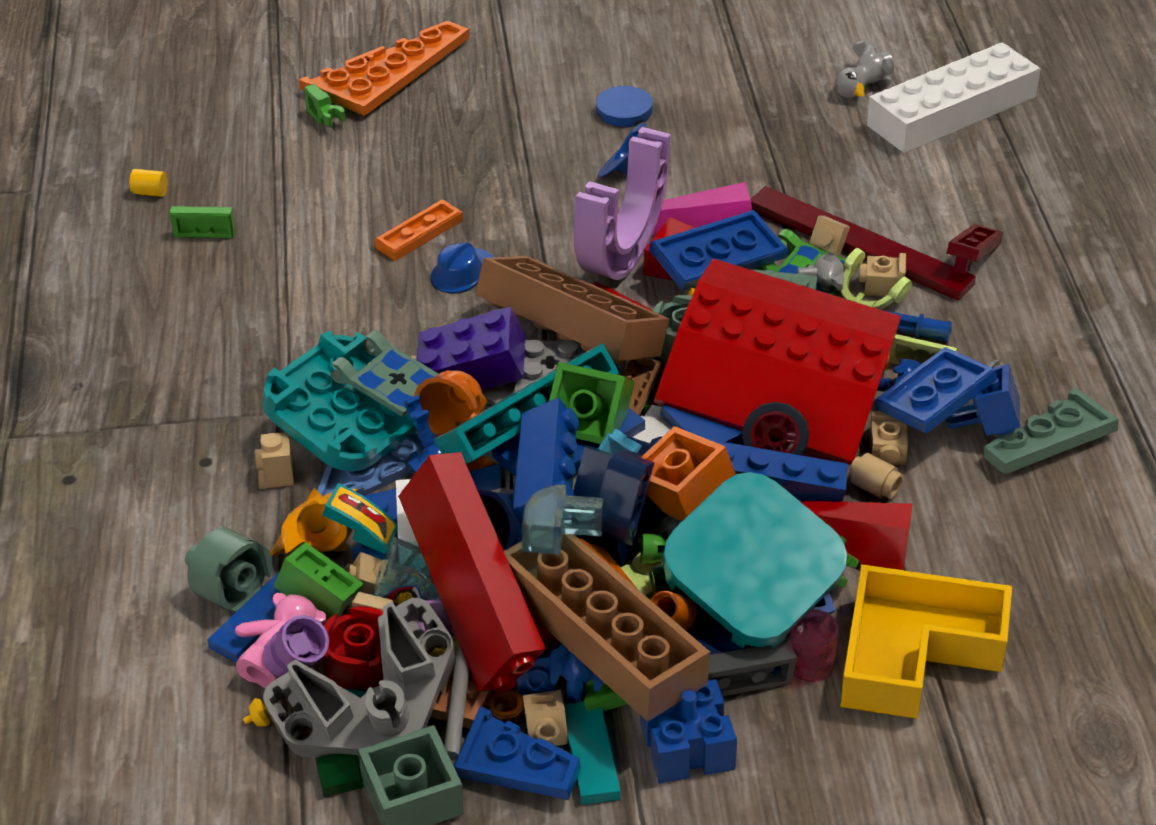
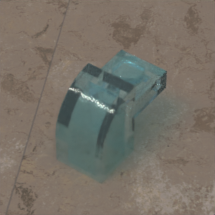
M554 485L537 491L528 499L525 505L522 522V552L560 555L563 533L601 536L603 498L567 495V485Z

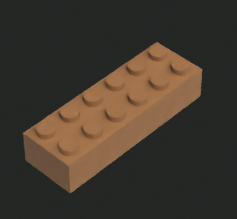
M529 256L483 258L476 295L488 300L487 304L495 308L511 306L517 318L529 319L534 322L533 326L539 329L553 330L557 332V337L560 339L581 343V348L586 351L603 343L613 362L617 364H624L625 360L646 361V358L661 356L669 318Z
M559 521L504 551L532 617L647 722L680 702L683 691L692 690L696 692L708 684L710 651Z

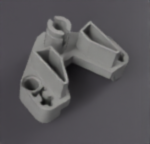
M411 598L396 607L392 601L383 606V615L378 617L384 681H379V686L368 688L366 694L361 698L297 660L286 665L288 672L266 687L263 693V701L267 711L294 754L313 758L330 754L359 755V749L427 727L440 692L443 695L455 663V650L451 635L426 600ZM416 618L418 621H423L425 628L423 634L418 624L414 620L410 621L411 619ZM434 646H442L447 649L443 655L438 657L428 654V651ZM284 698L286 702H289L293 712L289 716H287L283 706L278 703L280 699ZM301 728L313 730L307 739L297 740L293 738L295 733Z

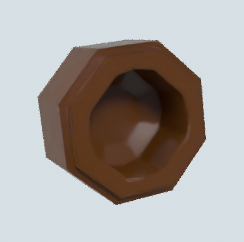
M511 689L504 692H495L487 700L488 710L492 712V716L504 723L510 721L519 725L525 718L523 696Z

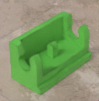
M305 542L284 559L273 587L285 596L292 594L309 599L317 610L323 611L326 614L327 621L337 613L338 617H340L343 611L349 612V608L353 606L354 598L362 589L364 583Z

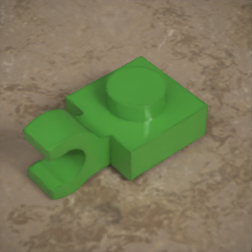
M315 84L304 87L307 112L320 124L324 123L326 126L331 127L332 118H339L342 122L345 121L344 108L332 105L331 99L326 92H323Z

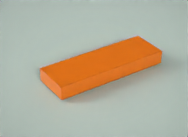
M442 199L375 238V248L396 261L462 222L463 212Z

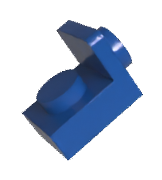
M545 640L542 641L546 649L534 661L535 665L517 679V690L520 695L550 692L557 689L556 684L553 685L550 681L549 665L551 653Z

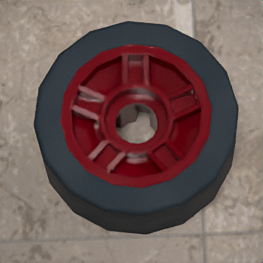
M772 402L759 406L749 414L744 422L742 440L744 446L802 456L807 448L810 434L807 421L799 410L789 404ZM774 428L782 432V439L778 442L770 440V430Z

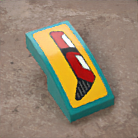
M340 483L335 487L322 514L324 517L354 529L355 532L352 540L383 554H386L398 530V524L381 508L363 495Z

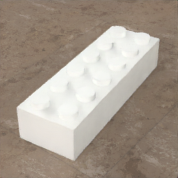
M1001 42L869 96L867 126L901 152L905 153L1035 98L1041 68Z

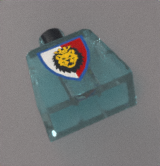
M393 537L379 566L373 595L393 600L395 607L411 598L441 600L419 546Z

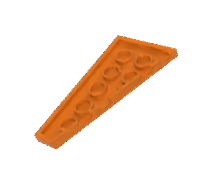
M450 21L442 22L420 31V36L411 40L399 39L395 41L396 46L386 50L383 46L346 60L345 66L335 70L330 67L320 71L321 76L310 79L308 76L298 79L299 89L304 90V87L315 84L329 95L332 103L366 116L468 40L469 29Z

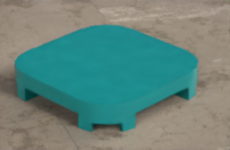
M329 330L320 334L319 343L280 371L274 367L267 374L261 403L264 413L274 424L324 463L335 469L345 471L363 470L380 460L417 431V428L408 413L402 417L353 386L337 383L332 380L331 373L336 369L332 367V363L340 357L347 359L358 372L377 356H371L365 352L364 348L367 340L362 334L356 332L355 337L333 335L332 331Z
M747 472L736 474L724 481L672 531L666 540L662 564L666 575L665 581L674 591L677 587L680 588L732 633V642L742 648L745 645L756 647L771 645L774 648L785 641L786 635L830 590L834 591L845 570L847 552L843 540L834 529L786 489L763 474Z

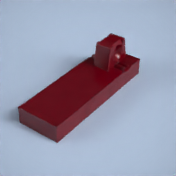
M973 224L950 240L946 254L956 256L953 271L961 274L969 272L972 261H979L980 258H983L1001 244L1004 232Z

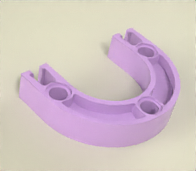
M642 127L638 131V137L633 136L629 140L627 183L619 213V189L589 181L585 185L586 193L579 192L575 196L574 250L577 262L584 271L620 280L626 277L640 261L644 254V248L649 244L665 195L671 134Z

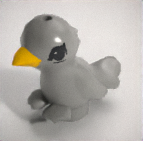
M869 39L858 41L853 46L854 52L860 57L856 67L842 69L835 80L836 91L844 98L865 96L864 86L866 84L881 80L883 85H891V77L888 74H892L894 70L893 58L888 51L878 53L876 47L870 44Z

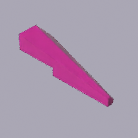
M742 182L663 200L652 237L657 234L670 217L697 228L752 211L751 199L746 183Z

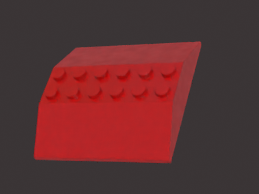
M713 258L699 279L683 316L658 386L654 403L663 406L667 405L742 431L744 422L749 414L759 406L772 402L789 404L799 410L807 421L810 435L805 451L851 465L855 459L901 316ZM777 428L770 430V440L780 441L782 439L781 430Z

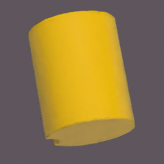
M144 169L132 170L129 188L130 191H133V194L165 196L168 187L166 172Z

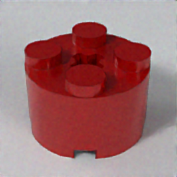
M358 606L349 608L350 613L338 617V613L333 615L324 624L329 637V647L323 656L326 677L333 680L338 686L343 689L367 691L370 687L379 686V681H384L378 617L383 615V611L372 607Z

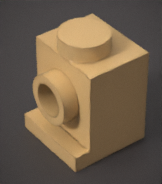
M900 253L899 258L867 256V264L860 263L859 282H865L864 295L882 297L888 295L891 288L902 277H905L906 253Z
M872 411L870 454L891 465L905 466L908 449L907 424L881 411Z
M286 432L261 434V449H255L259 489L294 486L293 459L289 435Z

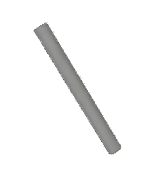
M459 642L457 643L444 744L451 761L459 758L470 671Z

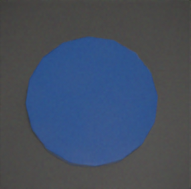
M633 86L612 87L601 92L597 97L596 113L598 116H602V120L607 124L618 127H630L636 125V121L641 119L642 122L648 120L652 115L653 99L649 93Z

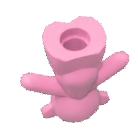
M276 593L273 596V604L276 607L274 620L250 621L236 626L235 633L237 636L251 637L260 635L257 641L236 662V670L241 677L266 688L271 682L278 679L270 673L264 663L263 651L267 641L294 616L307 615L314 617L322 624L326 622V614L323 611L317 610L313 603L303 596L292 594L285 596L283 593Z

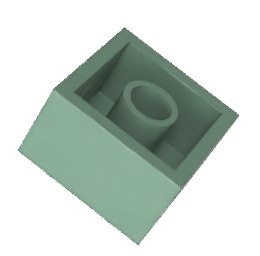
M434 725L358 750L362 781L381 825H434L464 814L462 783Z

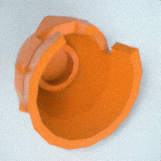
M446 370L435 377L425 379L417 386L414 396L418 395L420 397V405L423 411L427 409L429 412V419L427 421L430 429L439 437L457 427L456 424H462L483 412L487 404V399L482 395L479 383L471 375L457 370Z

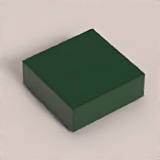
M330 754L315 758L324 797L363 788L356 755Z

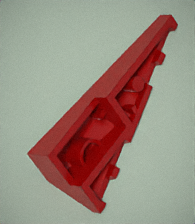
M800 501L834 529L837 534L847 539L844 545L846 552L859 560L860 567L862 564L904 570L912 503Z

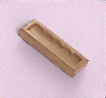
M646 358V361L629 360L622 376L635 381L629 408L639 416H642L644 405L650 399L662 373L664 363L651 358Z

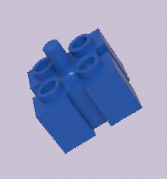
M716 679L709 680L706 686L696 692L692 690L683 691L680 702L648 722L640 715V725L647 747L651 746V761L658 784L689 778L690 770L696 768H703L705 775L735 770L737 738L729 715L724 716V700Z

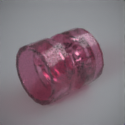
M811 609L789 632L788 640L798 657L794 676L798 679L808 682L825 680L832 675L835 669L839 625L836 619L829 613Z

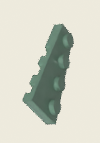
M1075 388L1068 392V398L1063 402L1057 399L1048 405V411L1043 415L1038 416L1034 414L1026 419V426L1021 429L1016 428L1009 434L1001 435L984 446V458L1005 475L1118 431L1119 419Z

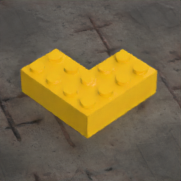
M861 564L843 676L840 707L918 719L926 661L1002 672L1008 641L1012 586Z

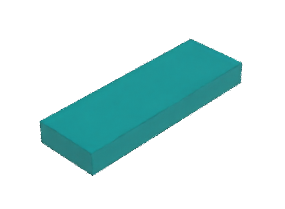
M584 702L564 704L570 754L578 757L580 760L581 769L576 783L581 805L621 800V790L602 707L586 712Z

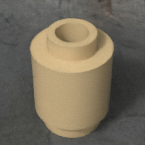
M865 453L862 457L857 456L849 468V475H851V483L881 499L884 497L893 499L899 492L904 480V475L898 472L897 467L869 453Z

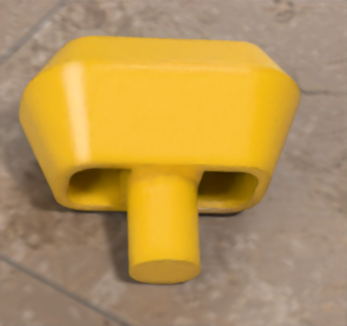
M254 698L248 706L250 714L243 718L244 723L247 725L254 722L257 727L269 726L271 718L262 699Z

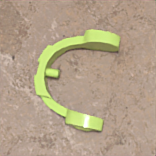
M859 248L854 249L843 265L844 283L843 290H841L842 297L880 310L893 302L900 303L912 287V281L906 277H902L891 288L888 295L878 301H862V298L865 296L863 293L860 292L856 298L850 293L848 288L850 278L856 273L860 263H863L865 258L864 251Z

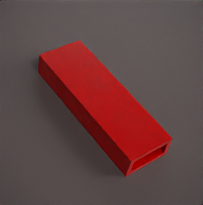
M461 452L429 455L398 497L479 692L493 689L496 692H504L516 686L517 679L535 665L534 661L546 648Z

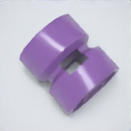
M298 615L289 619L264 646L263 659L270 673L277 678L288 672L286 665L294 660L312 668L328 650L329 637L327 630L320 621L311 616Z

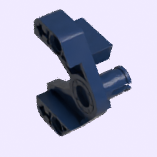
M627 436V438L642 445L637 453L625 449L612 454L591 446L584 447L573 490L574 500L571 503V517L566 519L573 526L568 530L570 532L572 530L576 531L579 535L599 541L619 564L625 565L630 560L638 546V537L645 534L651 523L660 525L661 520L668 516L646 495L655 462L642 458L662 436L652 439L650 443Z

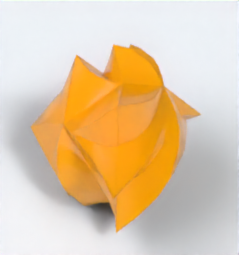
M313 488L307 501L288 514L282 525L281 534L270 552L271 557L282 553L287 554L290 551L296 550L305 542L322 554L325 552L347 550L346 541L353 529L322 516L325 505L333 492L322 496Z

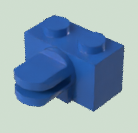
M1009 364L994 367L997 372V380L945 419L949 429L980 423L983 424L986 436L992 434L1001 436L1013 432L1016 428H1020V397Z

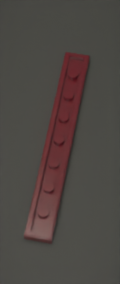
M767 186L763 187L751 198L752 210H755L756 213L809 236H812L818 216H826L850 226L842 250L851 253L854 249L859 248L865 252L864 260L866 261L867 256L899 258L900 253H906L905 277L958 301L975 285V275L968 272L966 274L954 272V266Z

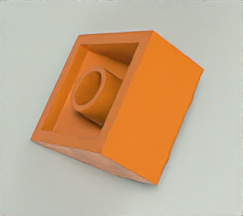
M675 426L642 456L643 459L655 462L646 495L665 514L681 521L691 514L724 481L736 475L725 446Z

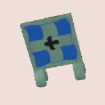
M372 331L366 335V340L370 342L365 345L364 350L367 354L377 357L358 372L347 359L340 357L332 363V367L336 369L331 373V378L337 383L353 386L404 417L407 414L404 401L414 397L417 386L425 379L435 377L438 373L393 347L380 332Z

